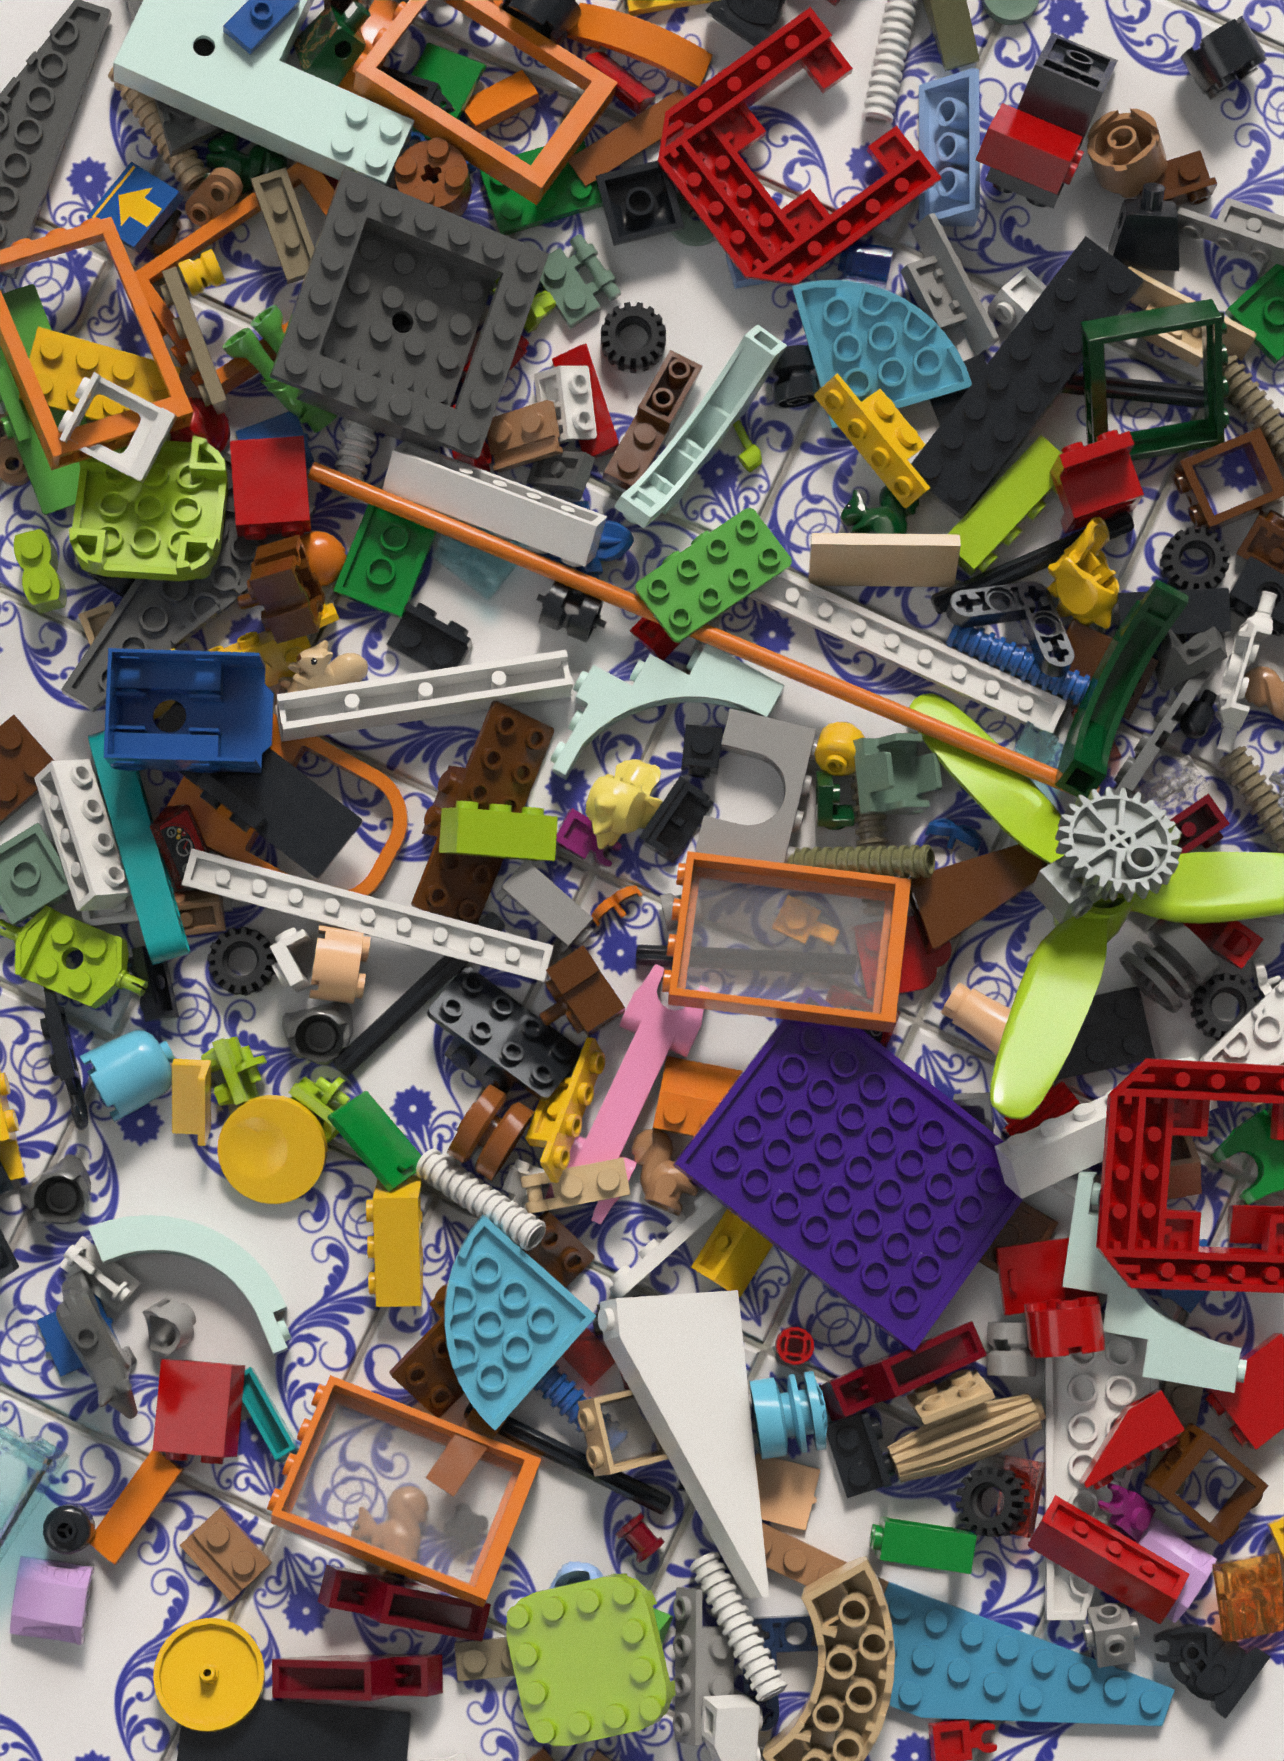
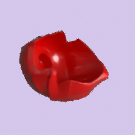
M188 397L193 409L191 425L169 432L171 433L170 441L192 442L193 436L207 439L208 444L221 453L222 450H225L231 435L228 417L225 413L217 415L213 405L205 406L202 398Z

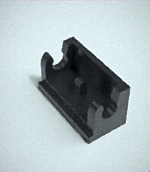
M680 776L640 835L639 842L673 864L714 802L710 800L711 797Z

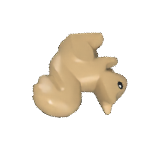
M324 640L299 653L296 658L297 662H292L288 666L296 674L293 677H281L278 682L287 689L288 693L360 682L368 673V663L356 653L339 655L330 662L333 653L328 652V642Z

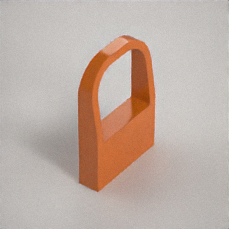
M273 713L272 746L270 749L296 768L303 754L308 751L376 787L389 800L393 811L391 834L368 876L359 885L348 890L372 896L384 882L407 837L408 811L399 789L390 778L379 770L317 736L281 742L277 715ZM183 776L159 819L162 824L187 811L202 846L225 858L288 874L249 853L259 834L252 828L247 832L241 830L229 820V817L232 815L230 811L222 805L217 810L199 797L203 791Z

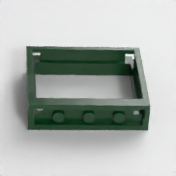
M1212 299L1080 322L1087 445L1097 442V436L1108 432L1104 344L1202 327L1204 419L1130 432L1134 446L1129 455L1132 461L1214 447L1225 442L1224 428H1227V424L1230 423L1227 409L1224 408V398L1229 397L1227 379L1223 376V367L1228 365V354L1225 344H1222V334L1227 333V326L1224 323V312L1218 311Z

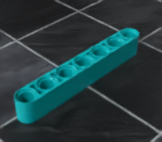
M104 730L88 735V740L146 948L153 965L190 954V948L140 772L111 768V765L103 758Z

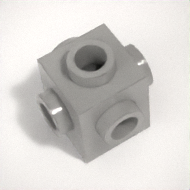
M1122 1602L1107 1603L1087 1608L1089 1624L1082 1625L1086 1647H1092L1098 1668L1136 1662L1134 1640L1140 1639L1136 1616L1130 1617L1126 1605Z

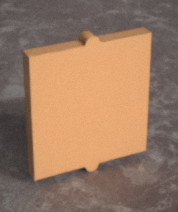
M756 1453L755 1460L761 1519L806 1531L811 1506L817 1502L814 1494L820 1469L778 1458L762 1460L761 1454Z

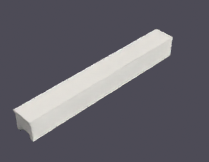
M554 651L277 694L275 709L281 742L487 710L492 701H499L507 706L570 697L573 696V680L570 677L567 651Z

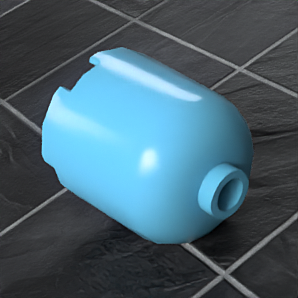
M135 1030L124 1034L80 1056L84 1065L91 1063L93 1069L87 1071L103 1103L107 1107L114 1105L115 1110L110 1112L114 1122L160 1097L172 1085V1068L170 1063L173 1062L175 1057L168 1043L164 1041L159 1044L152 1034L143 1030Z

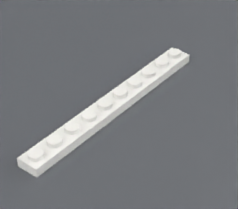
M785 571L747 596L1050 737L1067 704V701Z
M191 849L182 885L353 930L369 936L541 982L545 980L546 969H548L554 947L550 944Z

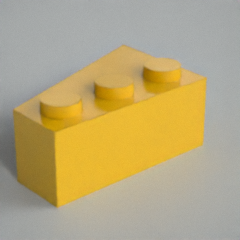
M411 1176L390 1192L377 1178L373 1199L366 1200V1221L373 1222L374 1236L367 1237L368 1258H374L375 1272H369L368 1290L369 1294H376V1307L422 1305L423 1247L421 1223H423V1211H421L420 1197L422 1179L417 1176Z

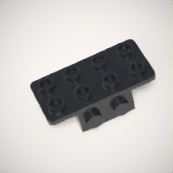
M469 966L461 969L427 1011V1015L432 1021L454 1036L444 1055L457 1068L465 1070L479 1080L485 1088L491 1084L504 1092L506 1096L514 1084L517 1083L541 1101L548 1100L576 1065L582 1051L580 1047L550 1025L545 1026L538 1016Z

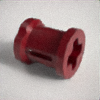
M641 1512L628 1521L615 1534L618 1539L623 1538L636 1553V1560L639 1564L652 1555L665 1542L662 1537L657 1538L643 1522L644 1516Z

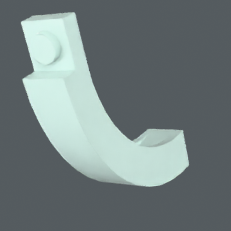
M156 1215L122 1217L88 1227L104 1265L126 1257L160 1253L184 1256L217 1270L237 1286L253 1307L274 1356L288 1350L285 1342L292 1339L283 1318L276 1321L274 1315L287 1310V1306L278 1288L255 1258L228 1237L189 1220Z

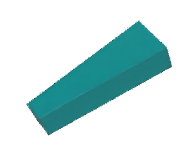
M249 1367L245 1370L242 1401L274 1459L282 1463L287 1460L290 1453L297 1454L299 1446L254 1368Z

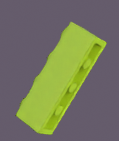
M1042 435L1035 440L948 533L960 535L961 547L958 565L968 575L972 576L978 569L984 573L998 558L994 552L1001 544L1004 543L1007 547L1010 546L1023 531L1018 526L1027 517L1033 521L1047 506V503L1043 500L1052 490L1058 494L1050 470L1058 455L1062 453Z

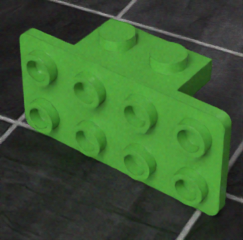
M746 508L713 531H705L698 535L691 542V546L682 552L678 550L666 557L661 566L637 581L635 592L671 640L681 642L787 570L791 565L792 559L756 511L752 508Z

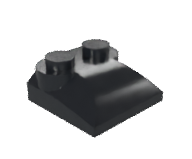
M658 160L596 175L600 199L613 246L684 229L673 183L659 166Z

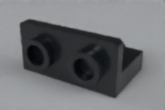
M407 603L404 607L405 613L386 644L387 647L429 671L460 666L472 647L471 638L467 636L469 631L454 621L450 620L447 625L436 619L437 613L422 603H418L416 607Z
M865 1411L828 1423L826 1435L847 1498L881 1487L892 1486L890 1477L896 1474L889 1453L884 1455L881 1453L878 1440L884 1439L877 1417L870 1419L869 1413Z

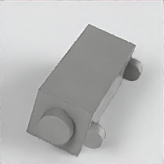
M527 859L504 883L501 890L495 896L501 902L508 895L562 943L556 950L561 956L574 943L580 947L594 931L590 927L593 923V917Z

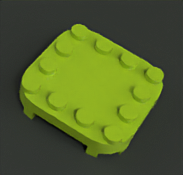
M193 436L192 442L165 441L144 483L93 457L79 461L80 474L72 528H69V538L73 552L82 570L105 577L166 581L204 579L211 574L212 567L216 564L221 550L229 481L225 458L221 456L217 449L208 444L207 439ZM128 446L114 450V452L123 453Z
M627 1573L611 1574L540 1590L521 1598L515 1606L508 1610L506 1623L508 1647L523 1714L537 1742L548 1743L552 1746H570L632 1733L661 1721V1718L668 1712L672 1698L676 1696L675 1680L670 1681L653 1609V1605L657 1604L652 1590L648 1591L638 1580L627 1576Z

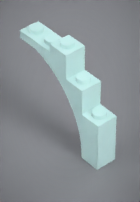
M758 324L744 335L720 375L679 432L647 471L616 502L614 507L622 512L629 522L645 528L661 513L666 514L680 501L698 470L713 457L731 426L746 413L787 347L786 344Z
M708 644L705 645L702 652L697 649L694 651L686 666V669L691 671L689 675L651 654L646 662L639 660L629 678L634 681L633 685L593 665L589 673L582 671L574 685L573 690L578 692L575 696L576 703L586 709L584 712L579 709L577 710L568 727L573 732L567 743L565 744L560 741L550 759L551 762L555 763L553 773L567 780L583 749L599 734L633 714L667 704L707 703L769 718L785 685Z

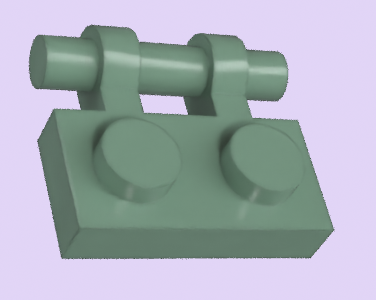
M581 234L576 235L570 240V244L576 251V254L569 259L561 247L548 255L539 281L543 290L550 292L554 298L556 309L570 329L601 310V306L595 298L596 295L604 292L609 301H613L621 295V291L615 284V276L611 270L604 268L597 258L598 251L592 243L588 244ZM584 265L594 277V280L587 285L576 271Z

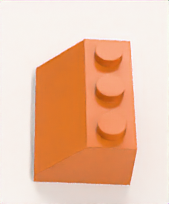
M667 1056L652 1129L694 1137L743 1071Z

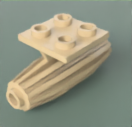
M968 1369L960 1370L953 1373L947 1381L939 1384L927 1383L914 1390L915 1393L906 1397L908 1403L924 1425L887 1447L899 1481L902 1483L947 1474L999 1454L1042 1429L1040 1421L1046 1419V1415L1038 1398L1032 1399L1028 1393L991 1400L995 1398L994 1393L976 1369L973 1371Z

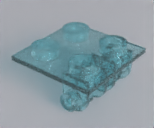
M481 527L477 528L491 535H493L494 533ZM442 535L437 543L439 547L431 555V557L488 601L517 566L445 535ZM515 540L508 541L529 550L526 544Z

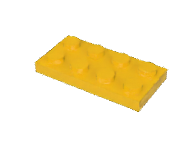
M38 326L29 360L49 408L62 412L67 410L74 412L80 400L75 397L76 391L83 378L91 379L94 372L150 403L170 397L155 360ZM175 366V369L179 376L181 368ZM96 395L84 418L96 421L130 409L104 395Z

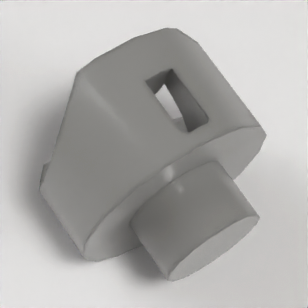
M165 1298L142 1312L148 1327L150 1350L159 1356H168L192 1340L196 1316L188 1304H180L171 1298Z

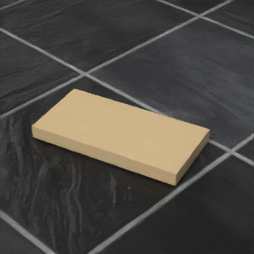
M812 533L808 582L816 586L951 587L955 585L961 547L960 535Z

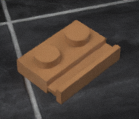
M544 400L492 418L487 438L490 454L494 457V471L501 473L563 453V449L559 446L558 441L560 433L553 401Z
M222 1506L179 1545L229 1601H232L272 1563Z

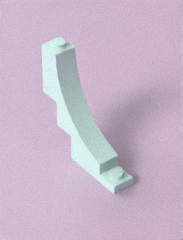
M1081 1171L1078 1175L1062 1287L1108 1294L1103 1323L1104 1332L1148 1339L1142 1377L1234 1393L1236 1382L1244 1383L1247 1360L1240 1359L1241 1348L1221 1344L1184 1327L1164 1312L1144 1289L1128 1287L1098 1251L1096 1242L1099 1210H1093L1092 1205L1099 1206L1101 1183L1096 1182L1097 1172Z

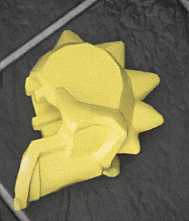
M638 759L625 760L616 765L615 776L606 774L594 782L588 795L585 813L592 823L593 833L597 835L599 849H604L607 845L613 846L622 834L634 832L638 828H646L662 804L661 799L650 796L661 777V771L657 765H650Z

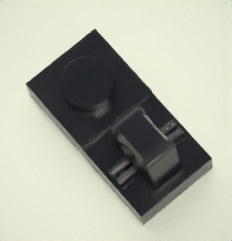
M146 946L131 949L133 957L128 959L127 971L132 976L148 981L147 989L138 986L146 991L143 996H140V1007L143 1011L145 1022L168 1021L178 1018L179 1014L168 962L165 961L153 965Z

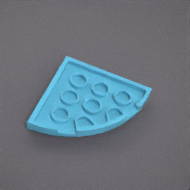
M849 280L810 281L792 286L820 388L838 373L861 402L881 388L898 409L966 389L972 385L967 368L958 350L945 332L926 313L903 297L883 288ZM828 414L831 427H838Z
M482 1214L462 1243L452 1265L444 1302V1329L450 1361L459 1384L479 1415L496 1430L594 1320L596 1315Z

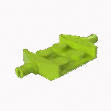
M45 906L29 922L21 927L13 926L11 923L0 919V926L6 928V930L0 928V935L13 940L15 943L16 975L94 1009L107 1003L118 989L122 990L125 988L139 994V996H143L146 992L136 985L147 989L148 981L132 976L127 971L129 952L127 941L123 938L69 917L48 906ZM80 950L83 953L82 964L76 969H69L66 965L68 954L72 951Z

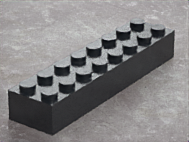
M1085 236L911 463L930 487L925 493L962 519L979 501L1082 367L1080 322L1122 315L1142 289L1145 280Z

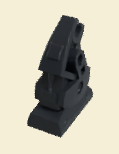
M786 0L713 1L705 11L707 15L755 47L771 36L768 31L782 17L780 12Z
M1183 1624V1626L1173 1627L1154 1634V1642L1166 1640L1169 1643V1651L1164 1655L1154 1653V1659L1159 1662H1169L1173 1676L1184 1684L1196 1697L1211 1701V1708L1225 1719L1270 1659L1269 1655L1255 1646H1250L1244 1650L1238 1646L1239 1643L1229 1636L1224 1637L1217 1634L1218 1632L1213 1631L1211 1627L1199 1626L1198 1624ZM1180 1662H1184L1190 1673L1188 1675L1181 1669Z

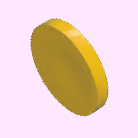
M264 1095L241 1104L226 1120L218 1139V1160L226 1179L239 1193L260 1203L281 1204L301 1197L317 1182L327 1160V1139L319 1120L306 1106L285 1096Z
M218 1618L198 1619L178 1628L162 1645L154 1665V1688L163 1709L179 1724L199 1732L222 1731L241 1722L257 1705L265 1685V1663L257 1643L240 1626Z

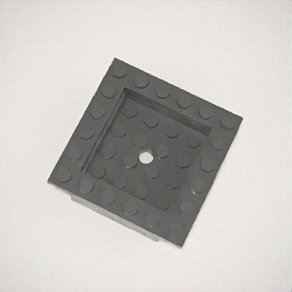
M344 169L341 172L269 378L299 389L296 397L297 400L403 442L413 443L431 451H435L443 446L477 459L483 448L549 253ZM500 277L455 408H452L450 406L493 282ZM402 314L409 319L410 330L408 332L400 333L394 329L392 325L394 315Z

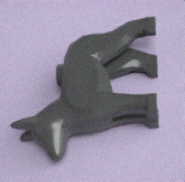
M81 1270L62 1283L63 1302L57 1306L56 1310L58 1322L89 1376L97 1386L99 1406L104 1407L106 1404H109L125 1417L132 1419L137 1416L138 1411L131 1389L132 1384L129 1382L131 1366L136 1363L137 1359L130 1346L121 1348L100 1314L98 1303L91 1290L93 1286L92 1281L86 1271Z

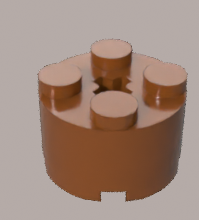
M436 137L416 143L408 148L395 163V181L398 191L457 216L464 214L472 194L470 174L461 152L453 145L447 143L445 139Z

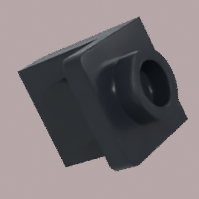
M686 724L681 770H687L688 776L710 778V773L718 774L723 728Z

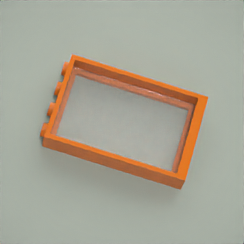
M687 851L686 863L678 864L676 885L683 886L681 899L674 898L671 920L678 921L677 934H669L667 956L673 957L672 970H664L662 992L669 993L668 1005L893 1033L896 1022L911 879Z
M330 1375L326 1386L319 1384L314 1394L311 1405L315 1406L316 1410L312 1419L305 1418L300 1427L297 1440L302 1441L297 1455L290 1453L282 1471V1474L287 1476L282 1490L274 1489L268 1503L267 1510L273 1511L271 1523L484 1608L541 1458ZM459 1434L486 1445L488 1448L453 1497L425 1477L454 1435Z

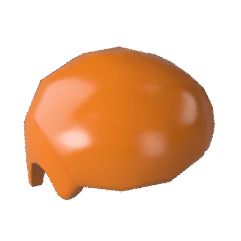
M314 531L304 534L300 539L309 557L312 573L315 572L321 586H328L338 579L347 558L346 550L338 539L327 532Z

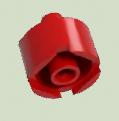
M1099 1295L1078 1297L1072 1300L1056 1298L1045 1300V1302L1024 1304L1031 1357H1060L1080 1352L1086 1354L1105 1350Z

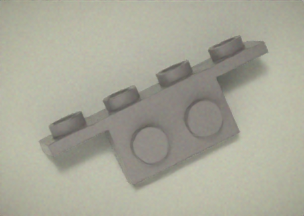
M1226 198L1217 219L1179 208L1177 212L1178 230L1185 236L1192 239L1203 238L1215 242L1218 247L1224 250L1233 251L1235 249L1247 253L1259 262L1271 261L1284 266V216L1230 198Z
M935 213L928 214L911 230L925 259L907 264L900 272L917 305L924 313L933 319L943 331L961 325L976 356L984 354L999 340V336L979 299L977 291L973 288L961 260L957 257L948 240L943 226L940 224Z
M677 1587L676 1599L673 1605L676 1616V1637L673 1642L675 1653V1677L673 1680H675L676 1691L673 1730L677 1742L698 1746L702 1745L703 1696L734 1695V1647H729L727 1642L730 1639L728 1636L724 1637L722 1633L724 1630L723 1626H702V1589Z

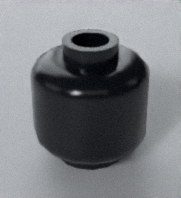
M67 1503L54 1508L47 1515L43 1523V1537L46 1544L59 1554L71 1555L85 1549L95 1535V1521L92 1514L79 1504ZM63 1523L68 1524L65 1528L62 1527Z

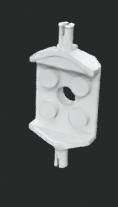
M1262 591L1257 612L1240 625V630L1234 635V644L1226 664L1220 693L1215 700L1218 708L1215 716L1221 722V727L1223 728L1217 747L1219 751L1232 753L1237 731H1240L1249 713L1250 707L1238 702L1244 698L1249 683V678L1244 677L1245 669L1250 666V663H1254L1259 644L1268 635L1271 636L1273 620L1271 614L1277 594Z

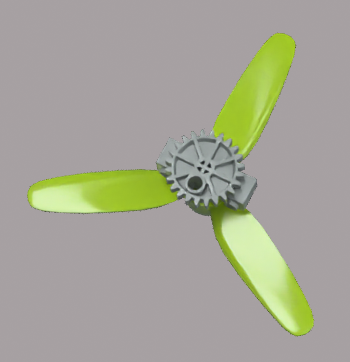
M933 693L922 694L915 698L909 706L913 710L998 744L968 715L940 695ZM918 732L922 734V739L932 753L937 755L938 760L948 773L1000 828L1026 851L1049 864L1039 871L1031 892L1053 915L1055 928L1040 942L1028 962L1003 1031L990 1084L992 1107L1005 1117L1011 1119L1029 1117L1039 1107L1050 1090L1071 1051L1100 983L1106 960L1107 943L1119 933L1130 911L1171 922L1197 924L1239 921L1284 914V853L1190 852L1181 854L1182 848L1178 847L1177 844L1182 832L1175 826V822L1170 821L1166 816L1167 811L1165 809L1160 810L1154 804L1155 801L1153 799L1146 804L1141 803V793L1139 792L1133 798H1128L1125 788L1121 789L1118 796L1113 794L1110 787H1106L1103 796H1100L1095 789H1092L1088 799L1083 795H1079L1076 803H1069L1065 814L1061 815L1029 777Z

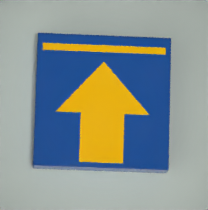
M131 161L87 215V218L98 217L104 219L112 217L122 243L140 254L184 200V196L172 186Z

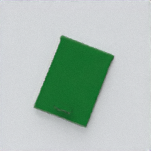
M428 42L411 75L438 83L442 89V94L455 110L449 114L459 120L487 66ZM413 127L412 132H419L425 139L431 140L430 137Z
M368 1091L362 1092L328 1115L327 1118L389 1192L416 1173L417 1163L422 1155Z

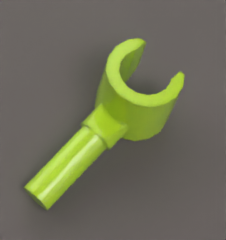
M737 420L733 427L745 449L737 457L742 466L750 473L761 465V451L755 444H752L742 422Z

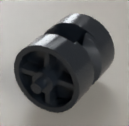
M556 581L546 596L541 594L537 596L536 600L541 602L543 607L539 617V624L556 631L566 628L568 636L587 643L597 626L605 628L607 622L602 620L600 615L604 601L585 593L577 594L575 589Z

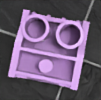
M1153 1516L1149 1527L1143 1532L1138 1544L1190 1574L1178 1599L1166 1616L1176 1623L1201 1590L1217 1559Z
M21 1556L11 1612L10 1633L76 1643L77 1645L84 1644L85 1636L82 1634L85 1631L83 1627L85 1616H87L85 1610L87 1599H89L90 1595L88 1590L92 1581L91 1576L94 1574V1567L58 1560Z

